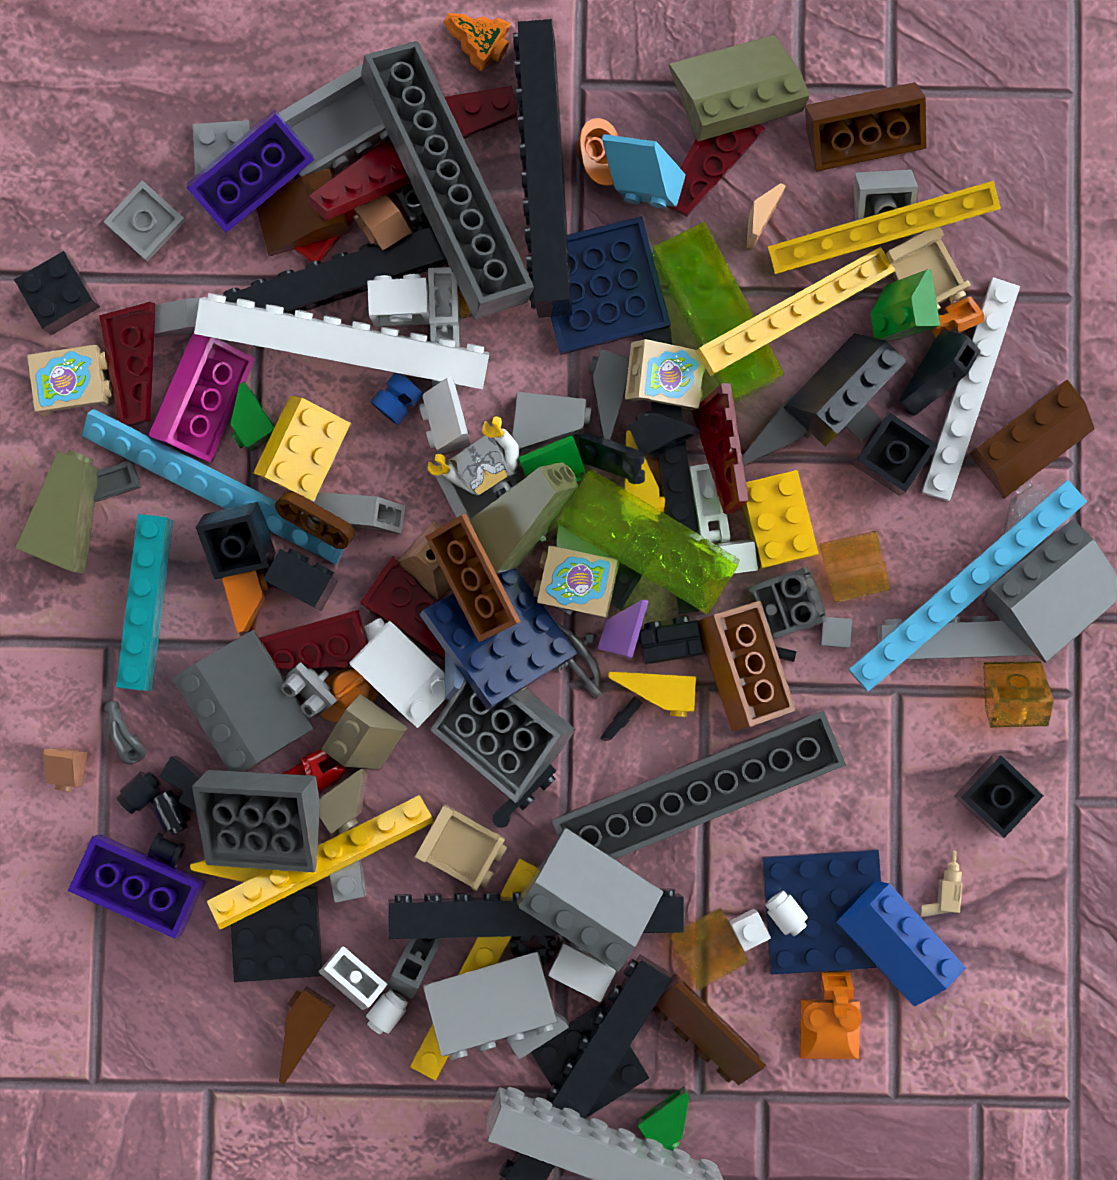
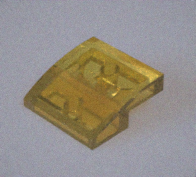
M871 531L819 543L834 603L891 590L886 562L882 558L878 532Z
M721 908L684 927V932L670 935L698 990L750 963Z

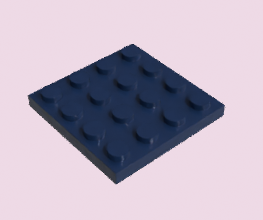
M642 216L568 235L573 315L550 317L560 355L642 335V333L671 327Z
M516 568L499 573L497 576L521 622L481 642H478L454 593L427 607L420 614L423 621L487 710L577 655V651L545 607L537 603L538 598L534 597V592Z
M878 849L762 857L765 904L777 893L784 890L787 895L790 894L808 916L805 921L807 926L795 936L791 933L784 935L767 913L769 909L765 906L767 931L771 937L768 940L771 975L877 968L836 922L874 881L881 882Z

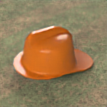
M595 118L584 124L576 141V156L593 181L604 186L613 185L602 138L603 134L618 136L613 125L607 120Z
M352 666L343 667L324 680L331 687L329 692L337 701L320 715L326 720L338 722L345 710L360 694L373 702L378 695V691Z

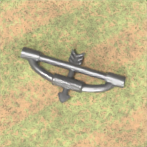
M556 622L583 661L588 663L593 679L590 680L573 658L557 668L558 673L569 665L584 682V687L594 699H597L604 693L600 688V672L592 656L593 653L586 646L588 643H594L595 634H585V639L582 641L576 633H572L569 629Z

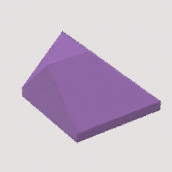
M643 599L606 620L598 649L631 659L648 601Z

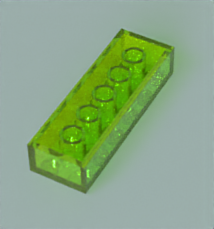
M705 221L653 247V259L699 347L754 318ZM767 344L714 374L719 385L721 383H731L733 402L736 403L781 380L784 372L770 345Z
M592 469L583 478L557 522L560 526L707 615L740 562V559Z

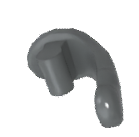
M110 701L105 705L104 712L109 715L110 739L116 749L117 756L125 764L137 763L144 759L146 750L136 734L131 735L122 719V713L119 711V703L117 701Z

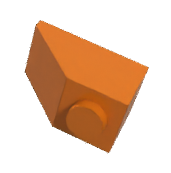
M260 570L222 578L235 627L239 634L248 633L267 598L265 590L269 589V583L263 580L266 574L260 573Z

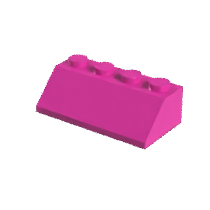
M193 331L148 436L211 463L233 413L239 384L246 382L255 358L217 338L194 334Z

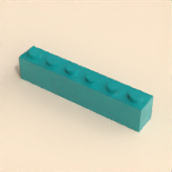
M138 514L116 688L143 691L153 690L174 522L167 517Z

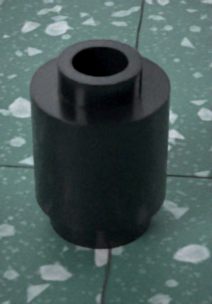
M140 771L120 790L121 794L117 796V800L130 814L141 811L161 792L158 787L161 782L150 771L147 774Z
M172 790L151 800V803L154 806L152 811L164 833L170 831L172 835H175L188 828L186 822L190 820V817L183 804L178 802L179 796L174 795Z

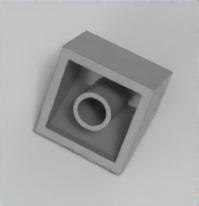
M912 170L855 173L853 193L855 221L916 203L918 185Z

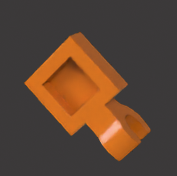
M971 296L945 307V314L939 315L940 326L933 329L932 334L937 338L941 329L951 331L954 327L958 333L985 322L984 313Z
M821 972L820 983L824 1000H833L835 1018H847L846 1006H848V1000H853L854 987L850 972Z

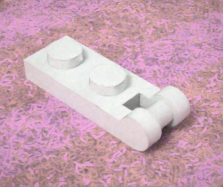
M709 465L690 466L691 487L701 546H708L711 542L720 541L721 543L730 542L727 514L723 513ZM717 521L718 530L709 531L708 523Z

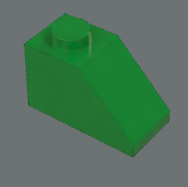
M242 382L238 387L231 426L235 432L231 435L240 449L245 446L252 452L269 441L275 426L249 386Z
M685 1086L636 1119L637 1126L646 1139L656 1140L663 1145V1148L671 1151L679 1146V1140L683 1137L689 1102V1094Z

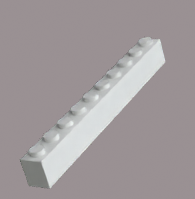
M208 293V298L203 297L199 299L194 334L437 381H443L445 378L453 376L455 384L483 389L489 359V352H484V346L468 343L467 348L455 346L456 341L439 338L438 342L427 341V335L410 332V337L398 335L399 330L382 327L381 331L370 329V324L353 321L352 326L341 324L340 318L324 316V320L312 318L313 313L295 310V315L283 313L284 308L267 304L266 309L254 307L255 302L237 299V303L225 301L226 296Z

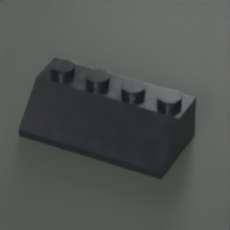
M854 333L783 408L826 447L907 360L887 341Z

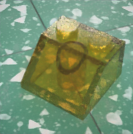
M1042 661L984 662L985 710L990 728L1049 726L1054 701Z

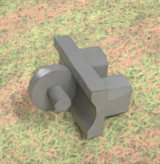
M300 662L284 676L286 680L281 687V691L290 698L299 693L306 700L300 708L308 718L316 714L320 715L337 701L329 692L331 687L324 681L329 675L326 670L318 675L312 668L308 670Z

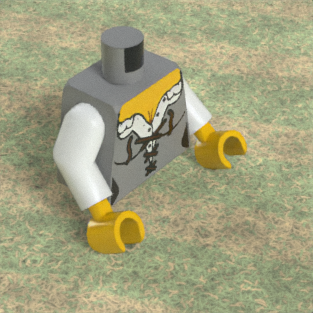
M495 416L492 420L494 427L490 426L487 421H484L482 432L485 436L451 458L449 465H446L444 455L436 454L435 461L441 465L435 466L432 462H428V471L436 476L442 474L443 477L471 494L482 496L493 492L498 499L511 489L508 481L519 474V445L506 429H501L502 420L500 417Z

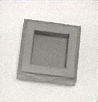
M826 617V621L822 622L820 646L850 648L852 619Z

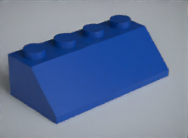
M874 881L836 922L912 1006H917L948 989L966 969L890 883Z

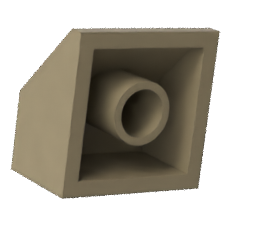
M360 694L345 710L321 750L345 767L380 770L408 727Z
M365 768L358 770L319 798V818L331 834L337 830L342 834L358 823L356 817L362 813L368 772Z

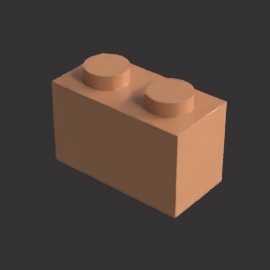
M387 194L354 208L357 213L353 216L354 221L360 230L364 232L371 244L376 242L382 251L411 233L401 212Z

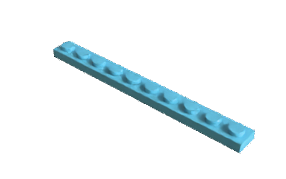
M92 409L87 414L82 437L225 509L258 502L268 531L334 564H337L344 549L334 548L283 519L275 509L276 500L95 409ZM311 519L314 523L321 525L319 522Z
M1066 480L852 665L848 671L869 692L1087 503V500L1069 480Z

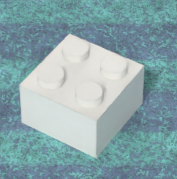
M418 274L404 275L403 279H392L391 276L383 275L376 276L374 280L367 281L369 317L374 327L430 324L429 287L426 278H421Z

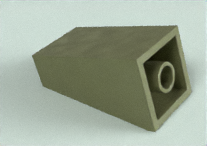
M70 449L67 454L60 451L57 452L15 548L66 570L85 574L95 507L94 495H96L98 483L97 472L99 468L91 465L93 459Z
M563 462L539 467L469 520L496 574L517 568L523 563L579 487L575 481L574 472Z

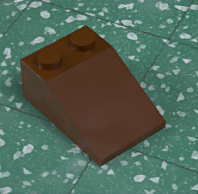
M329 168L301 176L277 190L256 208L269 256L350 233L346 213L325 220L309 205V195L335 177Z

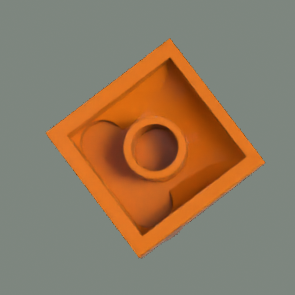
M800 999V1059H859V1034L862 1020L860 1001L848 1000V1006H846L847 1018H835L833 1000Z

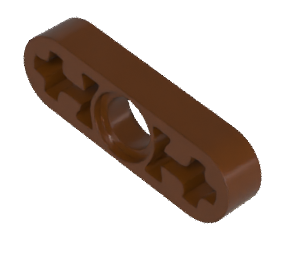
M293 491L284 492L275 503V509L283 519L334 548L345 549L355 537V530L350 523ZM309 515L316 517L321 525L314 523Z

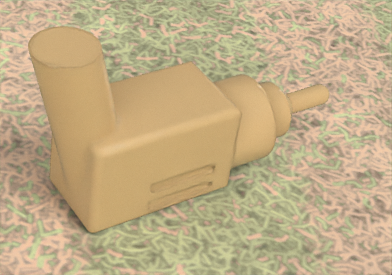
M955 850L952 852V862L948 864L947 870H944V878L939 879L937 903L921 905L920 917L950 912L960 913L962 872L959 871V864L956 862L957 852Z

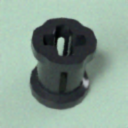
M159 832L150 846L148 857H158L169 862L171 867L176 868L183 856L186 844L174 843L165 839L164 834Z

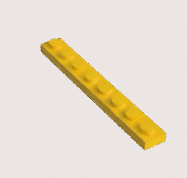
M993 180L770 245L768 249L774 272L779 274L997 211L1001 207Z
M879 247L696 350V353L710 376L888 277L895 272V269L882 248Z
M418 795L318 845L317 867L314 873L268 870L208 900L207 904L221 930L434 823L433 818L421 796Z
M519 858L501 892V897H513L512 892L524 891L538 867ZM511 936L478 937L458 975L497 964ZM433 1024L410 1067L436 1081L448 1056H441Z

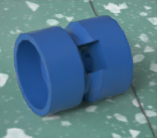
M394 372L386 382L387 388L385 390L380 389L371 399L370 403L399 426L409 414L407 408L415 407L423 397V392L405 376Z

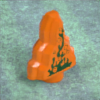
M448 13L443 21L451 36L461 42L462 52L470 57V64L480 72L489 65L492 59L499 63L505 56L510 44L505 37L511 23L498 17L493 20L483 16L472 19L465 14Z

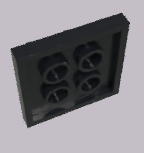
M318 887L302 888L231 924L234 982L322 976L319 973V970L322 968Z
M604 1002L571 1021L569 1028L531 1052L551 1086L553 1084H560L564 1077L561 1075L564 1065L569 1059H575L579 1052L576 1049L579 1041L584 1034L590 1035L595 1027L592 1022L600 1009H606ZM629 1046L585 1119L650 1079L631 1046Z

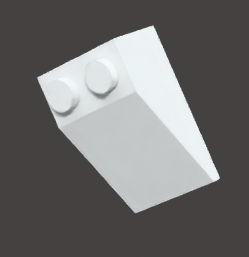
M453 376L447 377L422 395L424 403L419 404L423 421L429 420L431 431L426 432L430 448L436 447L438 454L471 445Z
M391 621L349 662L356 671L417 728L446 699L445 672Z

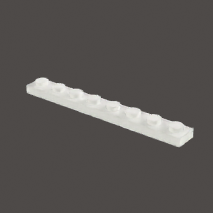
M994 277L990 280L981 308L984 313L985 322L975 326L971 338L981 352L968 374L956 384L937 441L938 445L934 450L921 490L923 494L946 502L951 499L1020 289L1018 285Z

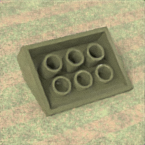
M775 35L669 64V69L697 142L803 112L810 96L800 70Z

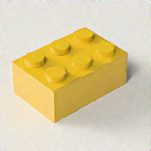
M290 395L253 474L288 491H293L308 500L314 501L351 423L304 398Z
M798 470L746 482L749 501L743 505L750 538L755 542L758 570L818 555L819 552Z

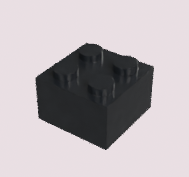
M65 251L14 279L41 328L50 335L100 308L74 260Z
M889 412L882 419L852 465L898 496L906 493L938 444Z
M258 502L203 514L195 527L214 579L268 568L276 555Z
M292 548L288 552L280 549L263 580L322 611L338 583L332 577L335 572L318 562H315L314 566L307 564L309 558Z
M993 754L954 795L982 824L1000 838H1005L1044 796L1002 755Z

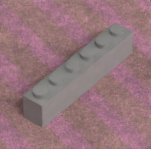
M989 616L971 617V622H960V617H954L906 660L1035 656L1036 654L1001 619L1000 621H989ZM902 619L885 620V625L877 626L878 643L902 623Z

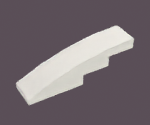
M450 267L428 268L430 339L433 342H438L439 338L456 341L455 346L460 347L458 283ZM432 380V386H436L441 381Z

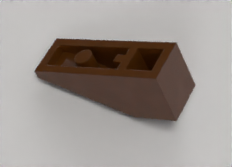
M308 986L302 992L296 990L287 1004L291 1009L286 1018L279 1082L283 1085L289 1079L336 1006Z

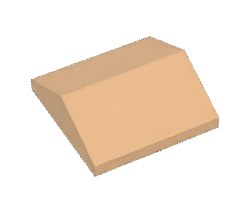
M780 183L753 202L748 215L747 248L753 249L781 199L786 187L784 184Z

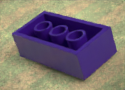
M273 110L187 183V189L227 233L314 160V157L280 114Z
M100 834L92 836L68 891L176 939L183 934L206 881L178 868H173L158 859L150 858L140 851Z

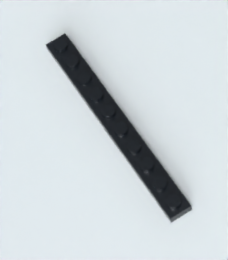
M670 328L642 333V340L647 339L673 345ZM650 401L652 412L683 422L681 407ZM684 441L658 455L662 492L665 497L664 508L678 614L708 610L686 442Z

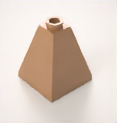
M434 520L397 561L407 573L439 601L451 587L437 559L429 560V556L433 551L425 536L442 527Z

